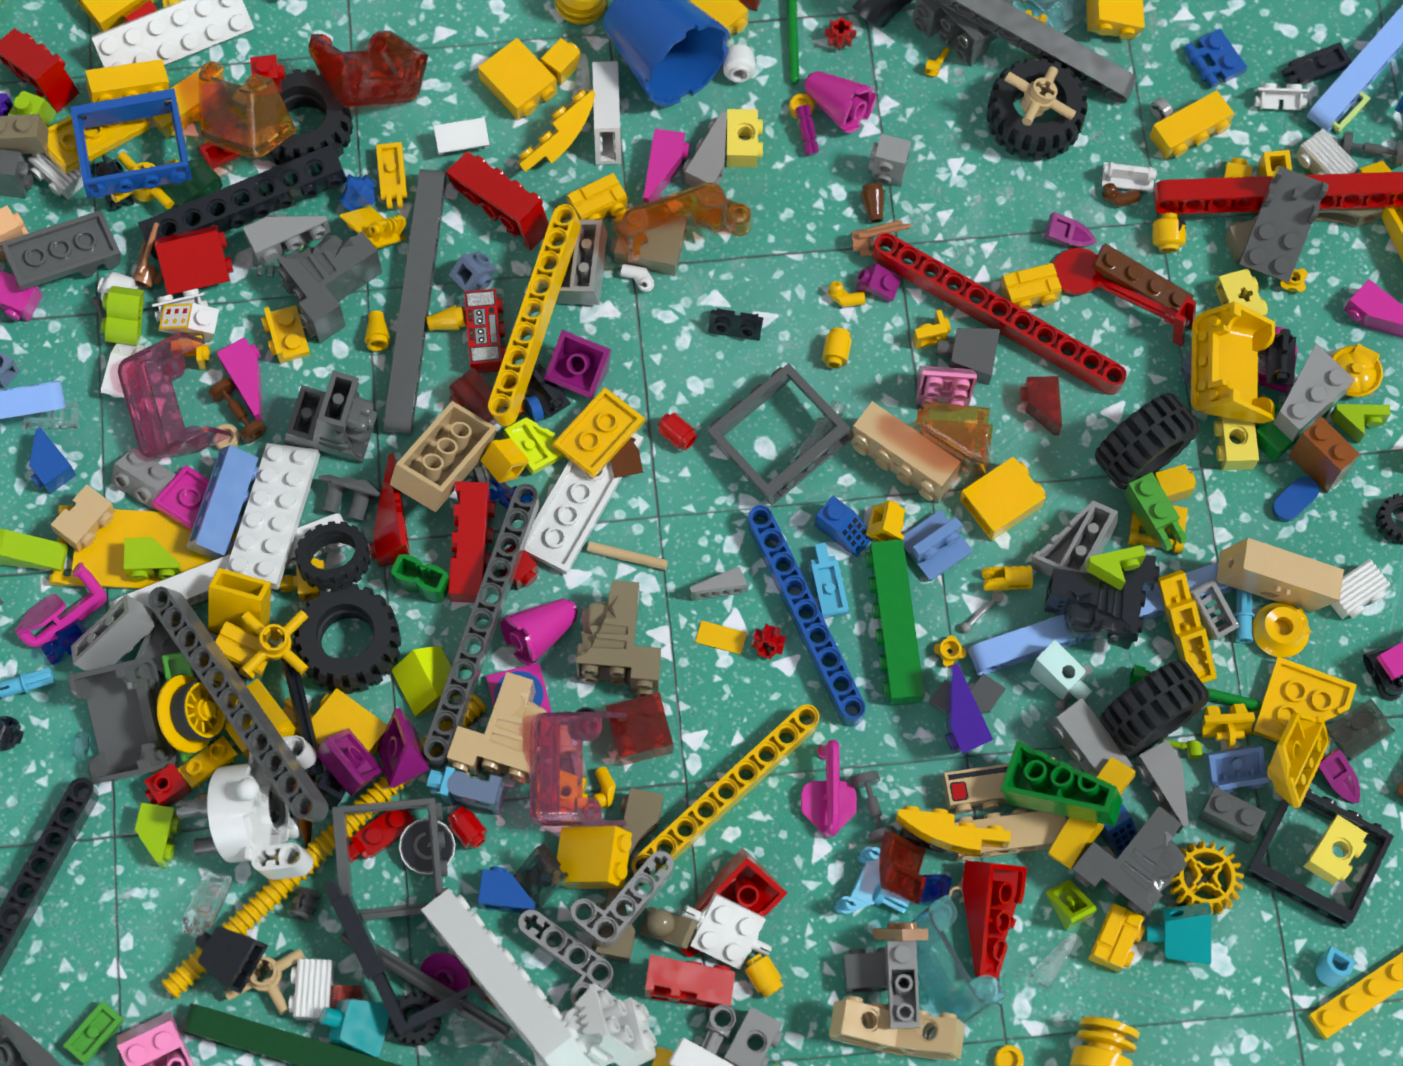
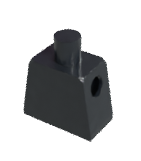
M220 926L214 930L213 934L202 931L195 941L196 946L203 950L198 958V963L222 986L239 994L242 993L269 946L254 938Z

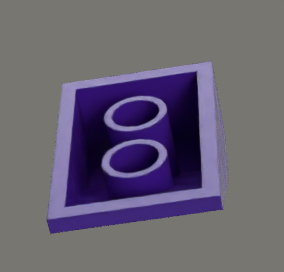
M954 663L948 666L946 729L948 734L944 736L951 750H956L957 753L963 754L992 741L993 738L959 664Z

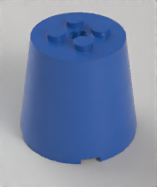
M613 0L604 18L606 34L652 102L660 106L678 104L681 101L680 98L688 93L692 95L698 93L718 73L729 52L727 47V40L731 39L729 31L690 0Z

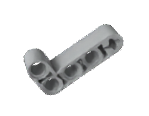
M665 851L653 853L605 911L588 899H579L574 902L571 907L573 924L599 946L606 948L613 946L671 878L674 862L670 854ZM663 862H665V863H666V870L660 869V870L655 874V881H654V879H653L651 876H652V875L655 873V871H656V864H655V863H658L659 865H661ZM643 882L647 883L651 889L646 894H639L634 888L638 883ZM622 904H627L632 908V912L628 916H620L616 910ZM587 908L592 912V915L587 920H580L576 917L577 911ZM603 926H609L614 930V933L610 938H602L598 935L599 929Z
M527 910L521 914L518 922L521 935L580 978L570 993L573 1007L577 994L582 991L586 992L590 984L595 983L602 989L608 990L613 982V969L608 961L540 912ZM536 920L538 929L543 932L541 939H539V931L531 927L527 930V921L532 923ZM554 935L561 937L563 940L561 945L556 948L547 945V940ZM575 952H581L586 958L581 964H573L570 961V956ZM596 969H605L609 974L608 977L603 981L595 980L592 975Z

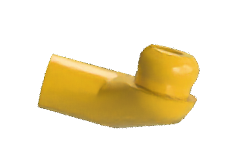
M833 281L829 285L828 294L830 298L840 306L849 307L866 304L864 292L848 293L843 289L840 281Z
M600 767L594 773L601 786V792L595 794L593 798V804L598 809L602 807L608 808L612 804L616 789L615 782L607 767Z

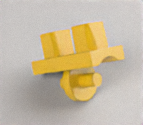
M1244 703L1230 706L1229 714H1221L1220 708L1216 705L1206 706L1201 727L1202 738L1216 737V740H1225L1227 747H1235L1236 739H1244L1245 735L1252 734V724L1255 722L1254 712H1248Z

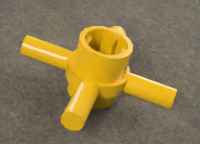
M121 152L117 157L129 171L155 167L154 164L149 162L136 164L126 152ZM173 159L165 163L164 165L178 162V160ZM161 185L155 188L132 190L128 193L111 194V198L116 203L133 194L137 200L142 202H150L157 199L166 209H170L174 205L173 200L160 188Z
M300 610L284 627L277 624L265 627L255 616L247 611L241 617V620L259 635V651L241 667V670L249 676L267 658L271 660L283 658L301 675L304 674L309 667L291 651L292 642L290 635L308 619L306 613ZM270 638H272L273 641H278L280 638L282 639L281 643L277 645V648H271L269 643L266 642Z

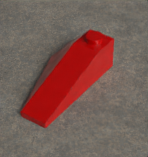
M394 453L388 455L373 531L374 543H369L372 559H377L379 567L394 565L400 554L410 555L401 491L390 485L397 463Z
M741 848L722 868L692 908L701 912L709 904L713 894L716 893L761 916H765L788 893L755 858ZM689 944L687 949L678 947L688 957L701 952Z
M965 860L962 891L975 977L994 979L999 977L1008 948L1005 940L1009 928L1014 929L1016 919L1013 918L1016 905L1022 904L1024 898L1027 867Z

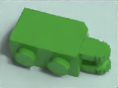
M1153 472L1128 484L1124 496L1148 536L1151 538L1156 537L1164 551L1172 549L1171 541L1165 532L1169 529L1179 544L1187 541L1186 534L1178 522L1180 517Z

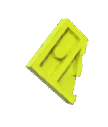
M527 417L504 429L503 435L506 439L511 438L529 459L526 467L531 475L565 458L552 446L553 442L557 439L555 433L539 427L536 422Z

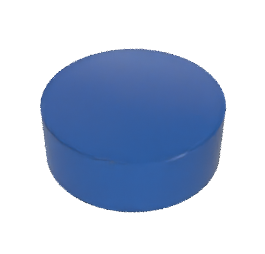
M533 395L525 398V406L530 419L536 423L543 421L544 413L537 396Z

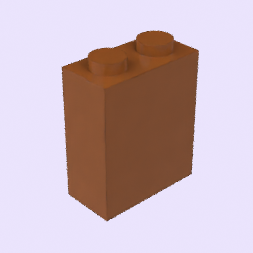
M1321 416L1302 432L1289 457L1327 494L1346 477L1360 453Z

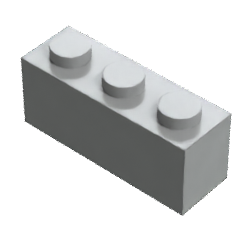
M127 594L123 596L71 645L73 664L85 671L116 664L125 654L131 652L143 637L151 633L154 628L152 609Z

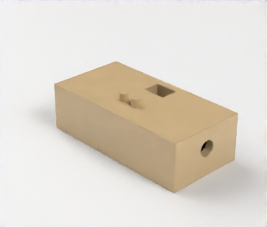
M1246 538L1220 551L1216 582L1279 603L1289 604L1311 613L1340 600L1344 569Z

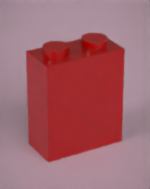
M217 225L155 239V248L168 295L230 281L229 273L234 272L230 257L225 258L223 248L228 247L224 232L219 233Z

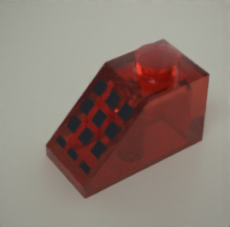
M1058 376L1026 377L1024 386H1020L1019 391L1020 402L1025 403V412L1052 435H1059L1062 428Z

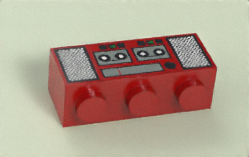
M496 289L464 291L471 373L499 372L506 352V346H501L500 339L505 337L504 322H499L498 315L503 313L502 298H497Z

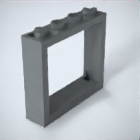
M789 363L784 367L776 369L772 373L771 378L764 384L755 386L747 398L736 402L731 407L730 412L724 417L714 420L707 430L711 441L771 506L853 439L851 428ZM792 381L836 428L767 484L726 440L724 435L787 383Z
M436 797L332 807L338 885L343 895L348 893L353 897L346 814L428 807L435 898L449 889L444 888L443 877L448 876L447 860H441L440 848H445L444 831H439L438 820H443L442 803H436ZM429 903L359 909L364 920L423 914L421 909Z

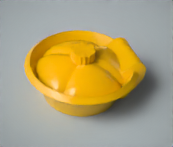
M1358 343L1356 346L1342 347L1332 354L1331 357L1355 379L1345 395L1352 397L1367 396L1380 386L1383 378V368L1379 361V353Z
M1272 603L1264 606L1257 612L1252 623V633L1257 645L1264 652L1275 657L1285 658L1298 654L1304 649L1309 640V634L1312 633L1303 609H1297L1292 605L1284 603Z

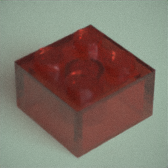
M660 692L606 705V716L620 766L673 753V741Z

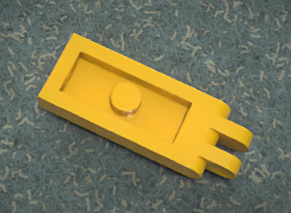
M402 142L376 144L381 200L387 201V209H393L392 199H397L398 208H403L402 198L408 197Z

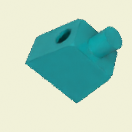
M1209 902L1163 910V925H1146L1147 943L1163 942L1164 955L1168 959L1211 964L1212 914Z
M346 999L339 1000L336 1009L324 1007L320 1013L319 1022L320 1024L331 1026L330 1041L348 1050L379 1058L390 1016L383 1002Z

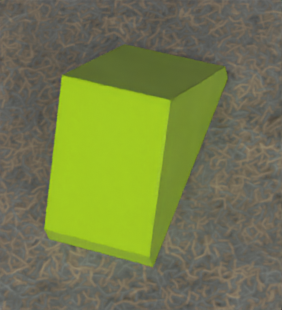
M1070 879L1045 892L1066 931L1090 919L1097 910L1096 906Z

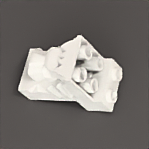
M593 983L589 985L585 994L574 1003L572 1009H566L561 1014L563 1021L569 1023L579 1035L578 1038L586 1047L587 1052L584 1053V1056L590 1064L588 1066H606L613 1062L619 1066H639L657 1057L654 1047L657 1044L656 1038L648 1025V1020H650L649 1012L644 1004L638 1003L631 997L623 1001L618 1000L607 990ZM534 1054L536 1066H544Z

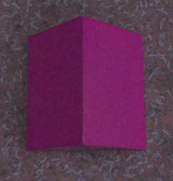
M562 330L544 379L593 399L608 373L612 349Z
M395 708L377 748L388 785L392 788L429 770L416 729L400 708Z
M349 728L328 737L316 752L317 757L351 797L384 771Z

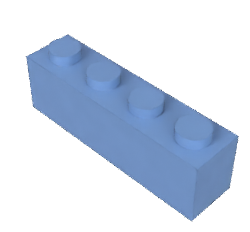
M232 445L220 449L186 545L187 549L213 560L224 557L230 552L233 545L231 540L233 531L238 528L241 522V516L239 515L241 508L246 504L250 492L247 491L249 484L255 479L258 472V467H256L258 457Z

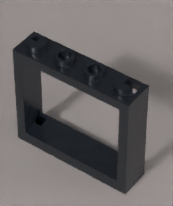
M1308 788L1301 804L1302 807L1329 821H1332L1337 815L1341 816L1368 833L1364 839L1376 845L1347 907L1261 863L1289 806V803L1283 798L1244 875L1346 929L1353 923L1394 835L1382 829V825L1377 823L1371 824L1363 820L1362 815L1353 810L1346 811L1337 806L1333 799L1325 796L1321 798L1312 793V790Z

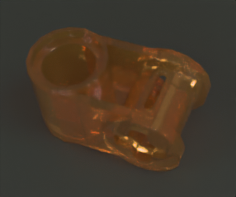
M718 195L709 196V206L706 213L702 214L700 221L705 226L736 236H743L749 233L752 221L751 211L748 206L727 200ZM736 218H744V219H745V220L742 221V222H736V221H735Z

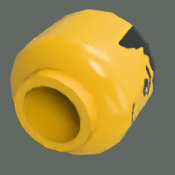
M1175 213L1162 214V218L1155 220L1152 225L1153 245L1163 253L1180 251V248L1186 244V222L1177 218Z

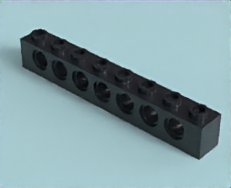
M333 144L138 222L146 246L155 222L159 224L155 239L166 237L171 232H175L172 234L175 235L216 225L218 226L219 233L225 232L233 228H240L245 223L257 218H264L269 213L279 209L289 208L294 203L304 199L314 198L317 194L326 190L336 189L343 183H346L347 177ZM154 241L151 250V255L156 260L158 259Z

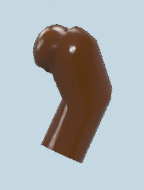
M1107 183L1103 186L1102 196L1104 200L1117 207L1141 201L1138 189L1122 193L1117 190L1113 183Z

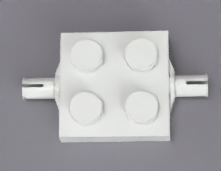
M716 893L713 894L709 904L701 912L689 905L684 907L686 911H682V916L697 922L689 942L690 946L739 970L752 950L765 956L770 954L768 951L771 952L772 946L758 940L759 932L766 920L764 916Z

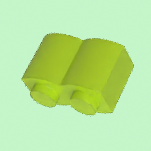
M112 286L108 293H104L102 307L106 309L107 318L103 317L101 333H105L106 342L138 345L142 332L144 290Z

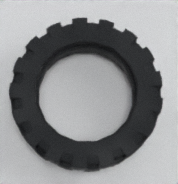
M330 521L327 525L319 524L315 526L316 529L308 530L305 533V537L303 539L300 538L297 543L298 548L295 549V560L302 579L307 581V584L312 588L316 586L320 591L330 589L331 592L338 591V588L342 587L347 589L351 587L353 582H359L362 579V574H366L369 569L368 564L371 563L369 546L362 531L359 532L358 527L355 525L349 526L347 522L341 521L339 524L335 523V521ZM342 543L355 549L352 559L336 569L326 570L311 564L314 554L329 544Z

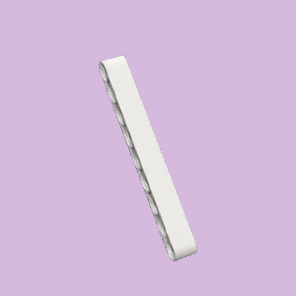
M333 514L297 528L285 569L296 565L295 549L298 548L297 543L300 538L303 539L305 537V533L308 530L316 529L315 526L319 524L327 525L330 521L340 524L341 521L344 522L341 514ZM329 544L317 551L313 558L346 544ZM231 554L127 595L151 609L149 595L154 588L162 586L180 592L190 606L208 599V586L218 568H227ZM123 596L117 598V599L113 602V606H114Z

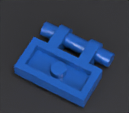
M1220 28L1198 40L1197 45L1200 49H1196L1192 42L1183 48L1188 54L1187 59L1189 62L1195 64L1200 71L1199 76L1203 82L1207 81L1211 88L1216 87L1220 83L1216 76L1219 75L1223 82L1226 83L1247 70L1246 64ZM1207 58L1212 66H1208L1204 59Z

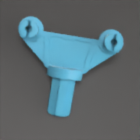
M865 847L857 856L858 861L864 864L850 896L842 897L835 903L834 910L837 913L850 914L869 905L876 904L879 906L881 903L901 914H904L908 909L910 900L890 889V883L885 881L886 878L884 877L879 856L882 853L878 847Z

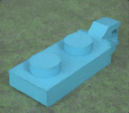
M826 542L815 544L816 559L811 560V572L820 612L824 619L849 614L838 560H836L835 556L828 555Z

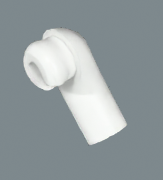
M627 264L622 265L621 277L634 279L638 288L643 292H649L653 289L654 280L646 268Z

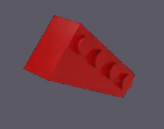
M468 151L446 171L450 183L455 190L476 207L481 204L484 212L493 221L499 218L501 223L507 228L506 231L513 237L517 234L524 239V246L530 251L545 237L549 221L542 206L543 200L535 192L529 193L517 180L511 181L499 168L493 169L481 156L477 155L475 157Z
M456 481L455 492L457 493L459 504H454L453 516L456 531L452 532V552L454 557L451 556L449 597L450 602L475 603L492 553H487L488 543H493L494 527L489 526L490 518H495L496 502H491L488 483Z

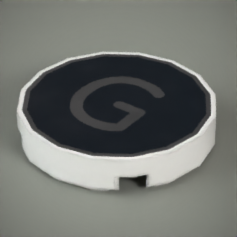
M423 818L414 821L406 827L400 837L399 850L401 858L408 868L417 873L429 875L433 874L429 819ZM438 820L439 831H444L445 848H440L441 860L446 859L448 866L455 854L456 843L449 827Z

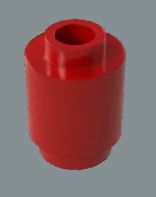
M675 412L671 415L665 414L658 422L660 427L658 433L677 449L688 450L698 437V434L694 432L695 428Z
M463 806L448 817L449 829L466 849L470 847L476 849L486 841L487 829L471 810H467Z

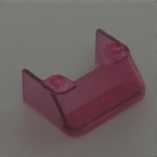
M179 332L120 362L118 376L137 444L143 456L158 459L197 453L232 437L230 431L209 426L204 428L189 426L185 428L172 381L180 378L185 372L186 361L184 354L205 344L204 339Z
M626 712L538 713L532 718L530 724V816L535 824L539 826H626V820H602L600 803L594 798L582 797V740H594L600 735L602 719L626 718Z

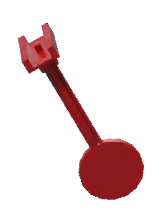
M1070 248L1062 252L1054 260L1053 264L1063 292L1072 295H1084L1094 291L1096 288L1109 292L1163 318L1165 322L1173 325V343L1181 347L1183 346L1185 328L1192 330L1195 319V300L1186 297L1179 310L1163 306L1104 278L1103 274L1091 268L1097 254L1085 248Z

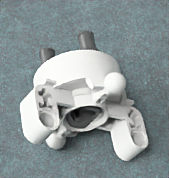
M300 736L282 737L304 769L310 768L315 763L317 753L304 738ZM250 752L249 763L224 766L216 769L211 777L208 792H198L196 799L181 800L176 804L177 807L182 806V808H176L179 819L196 816L208 818L212 837L194 839L193 850L196 856L219 853L229 863L251 861L252 866L270 880L301 877L309 873L313 867L312 856L296 843H284L289 838L297 839L302 835L298 818L290 817V809ZM299 856L298 860L293 863V860Z

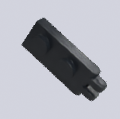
M1341 42L1292 60L1287 64L1288 67L1281 71V74L1284 78L1288 77L1285 80L1287 84L1298 83L1304 86L1345 70L1352 62Z

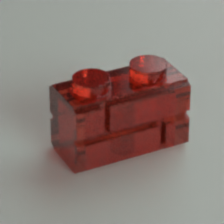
M471 368L461 378L459 377L450 384V401L457 403L493 426L497 423L488 409V402L493 388L475 368ZM508 407L501 408L498 413L505 412Z

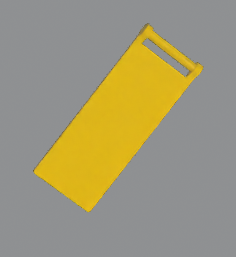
M59 505L57 515L59 516L64 509L70 511L73 506ZM114 509V518L108 526H102L98 530L93 543L87 548L83 547L80 552L74 549L72 571L78 563L82 562L102 588L142 589L162 581L159 577H148L147 580L136 581L127 577L124 571L125 538H154L180 563L183 572L214 560L187 549L186 545L191 531L163 513ZM239 524L238 528H237L235 531H233V534H232V537H231V540L233 541V545H232V548H231L230 552H229L227 555L231 554V552H232V549H233V546H234V543H235V540H236V537H237V534H238V531H239L240 524ZM57 536V542L67 544L64 540ZM64 566L62 571H53L49 575L48 584L51 586L86 587L77 576H72V571L71 576H64Z

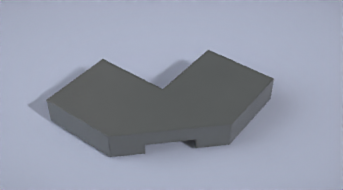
M984 673L981 675L971 689L981 714L990 713L1006 688ZM946 679L929 701V704L945 715L947 707Z

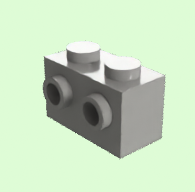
M881 134L879 143H873L870 154L871 159L868 169L872 170L871 180L885 186L901 187L907 168L911 141Z

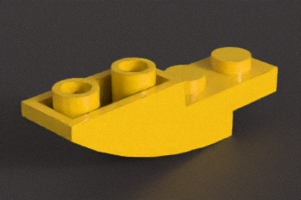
M579 90L571 97L572 103L566 108L564 105L560 106L551 114L553 118L549 122L555 130L553 132L548 130L538 138L540 142L535 147L531 148L529 146L518 155L520 159L516 163L522 171L527 172L543 157L552 164L567 150L580 133L588 118L595 98L593 90Z
M904 806L903 809H898L896 814V822L907 831L934 846L948 851L979 856L981 846L1007 848L1010 843L1011 831L1004 830L1003 826L988 825L987 828H977L976 824L961 822L957 826L954 825L955 814H948V810L937 808L927 812L920 811V808L916 806Z

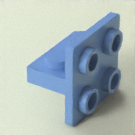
M941 510L904 534L903 542L906 553L929 581L934 580L972 553V548L960 535L962 523L957 517L949 521Z

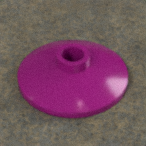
M434 953L428 956L420 967V971L456 993L471 986L468 970L456 956L450 953ZM424 992L425 996L430 997L435 1003L439 1002Z

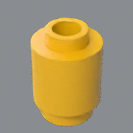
M831 328L830 332L826 335L822 361L829 368L839 369L841 366L847 365L852 343L848 330Z
M760 953L746 962L748 968L744 971L758 994L762 993L764 998L784 987L781 982L783 978L768 955L762 957Z

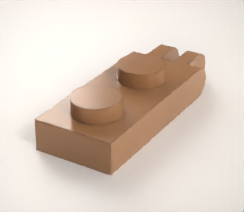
M887 922V928L873 929V938L875 940L893 941L928 940V928H917V923Z

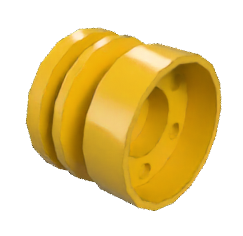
M554 0L558 14L566 21L574 24H589L603 15L607 0Z
M1081 1017L1079 1026L1084 1030H1079L1076 1037L1088 1044V1046L1079 1045L1073 1048L1069 1066H1133V1062L1123 1056L1122 1053L1131 1054L1136 1052L1137 1047L1132 1042L1139 1040L1140 1033L1138 1030L1110 1018Z

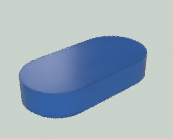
M1299 477L1274 501L1272 505L1274 516L1282 522H1290L1296 519L1316 499L1319 493L1318 484L1310 477Z

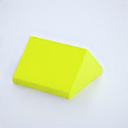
M440 645L412 650L391 671L415 718L438 707L452 668ZM458 695L452 696V697L449 699V701H451V700H453V699H455V698H457V697H459V696H458Z

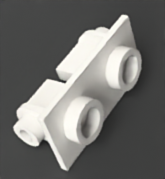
M1262 83L1261 87L1253 90V92H1259V96H1255L1254 106L1259 107V109H1278L1279 100H1283L1282 110L1301 111L1302 108L1307 107V98H1303V94L1308 93L1310 89H1302L1301 84H1287L1286 88H1277L1275 83Z
M1104 162L1101 186L1113 183L1120 189H1138V191L1153 193L1157 170L1152 167L1147 168Z
M197 288L184 291V297L173 299L172 294L157 297L158 303L152 304V307L158 306L159 311L155 312L157 322H160L163 305L195 303L208 306L207 300H201V296L206 293H199Z

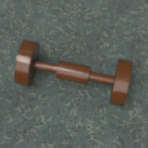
M229 378L220 380L211 387L208 393L214 402L226 399L229 403L228 408L238 421L244 423L246 427L240 433L244 443L249 444L256 441L266 432L267 427L261 420L250 423L246 418L247 414L236 400L233 401L230 397L235 390L234 383Z

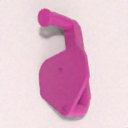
M82 562L75 566L72 576H77L90 593L64 613L62 612L66 604L57 594L45 597L30 608L15 629V633L27 646L34 648L51 645L105 604L107 600L105 590L92 573L84 567ZM52 620L54 621L51 625H49L35 637L30 632L32 630L45 626Z
M830 740L821 744L817 750L818 755L822 759H826V781L808 782L801 791L802 814L826 838L834 837L856 813L855 788L848 782L840 781L839 743L836 740Z

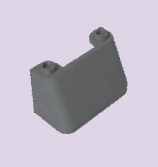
M150 657L67 675L70 693L77 700H87L99 751V754L91 757L88 764V772L93 784L153 772L165 768L171 763H175L177 756L176 748L167 741L158 722L157 701L162 688L156 664Z

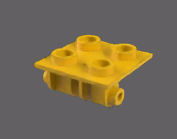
M371 206L339 215L350 229L357 233L363 232L376 249L407 239L402 234L407 221L401 215L385 219Z

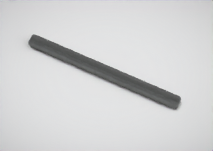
M344 931L341 935V940L352 948ZM376 944L390 972L439 1002L456 994L450 988ZM466 998L461 1000V1005L465 1008L463 1013L459 1012L456 1008L453 1009L499 1039H504L509 1033L510 1027L507 1023Z

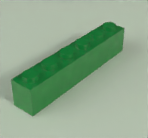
M903 539L871 542L869 552H865L866 567L872 570V577L868 578L870 594L875 593L876 603H872L873 619H878L879 629H875L877 645L882 646L883 655H879L880 671H885L886 681H882L884 698H889V706L922 703L925 694Z

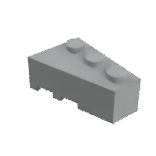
M580 220L581 229L556 304L600 305L608 233L602 220Z
M1316 343L1273 424L1293 442L1349 391L1355 379Z
M1093 500L1069 522V525L1063 531L1053 536L1041 551H1037L1032 556L1033 569L1051 577L1054 568L1089 573L1085 567L1087 560L1090 556L1102 554L1118 525V511Z
M1083 698L1069 704L1043 724L1080 767L1092 776L1097 777L1111 757L1130 768L1133 766L1125 754L1121 753L1110 737V734Z

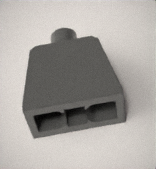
M958 328L954 342L938 340L936 355L950 357L949 368L973 369L977 374L976 382L989 385L1000 330Z

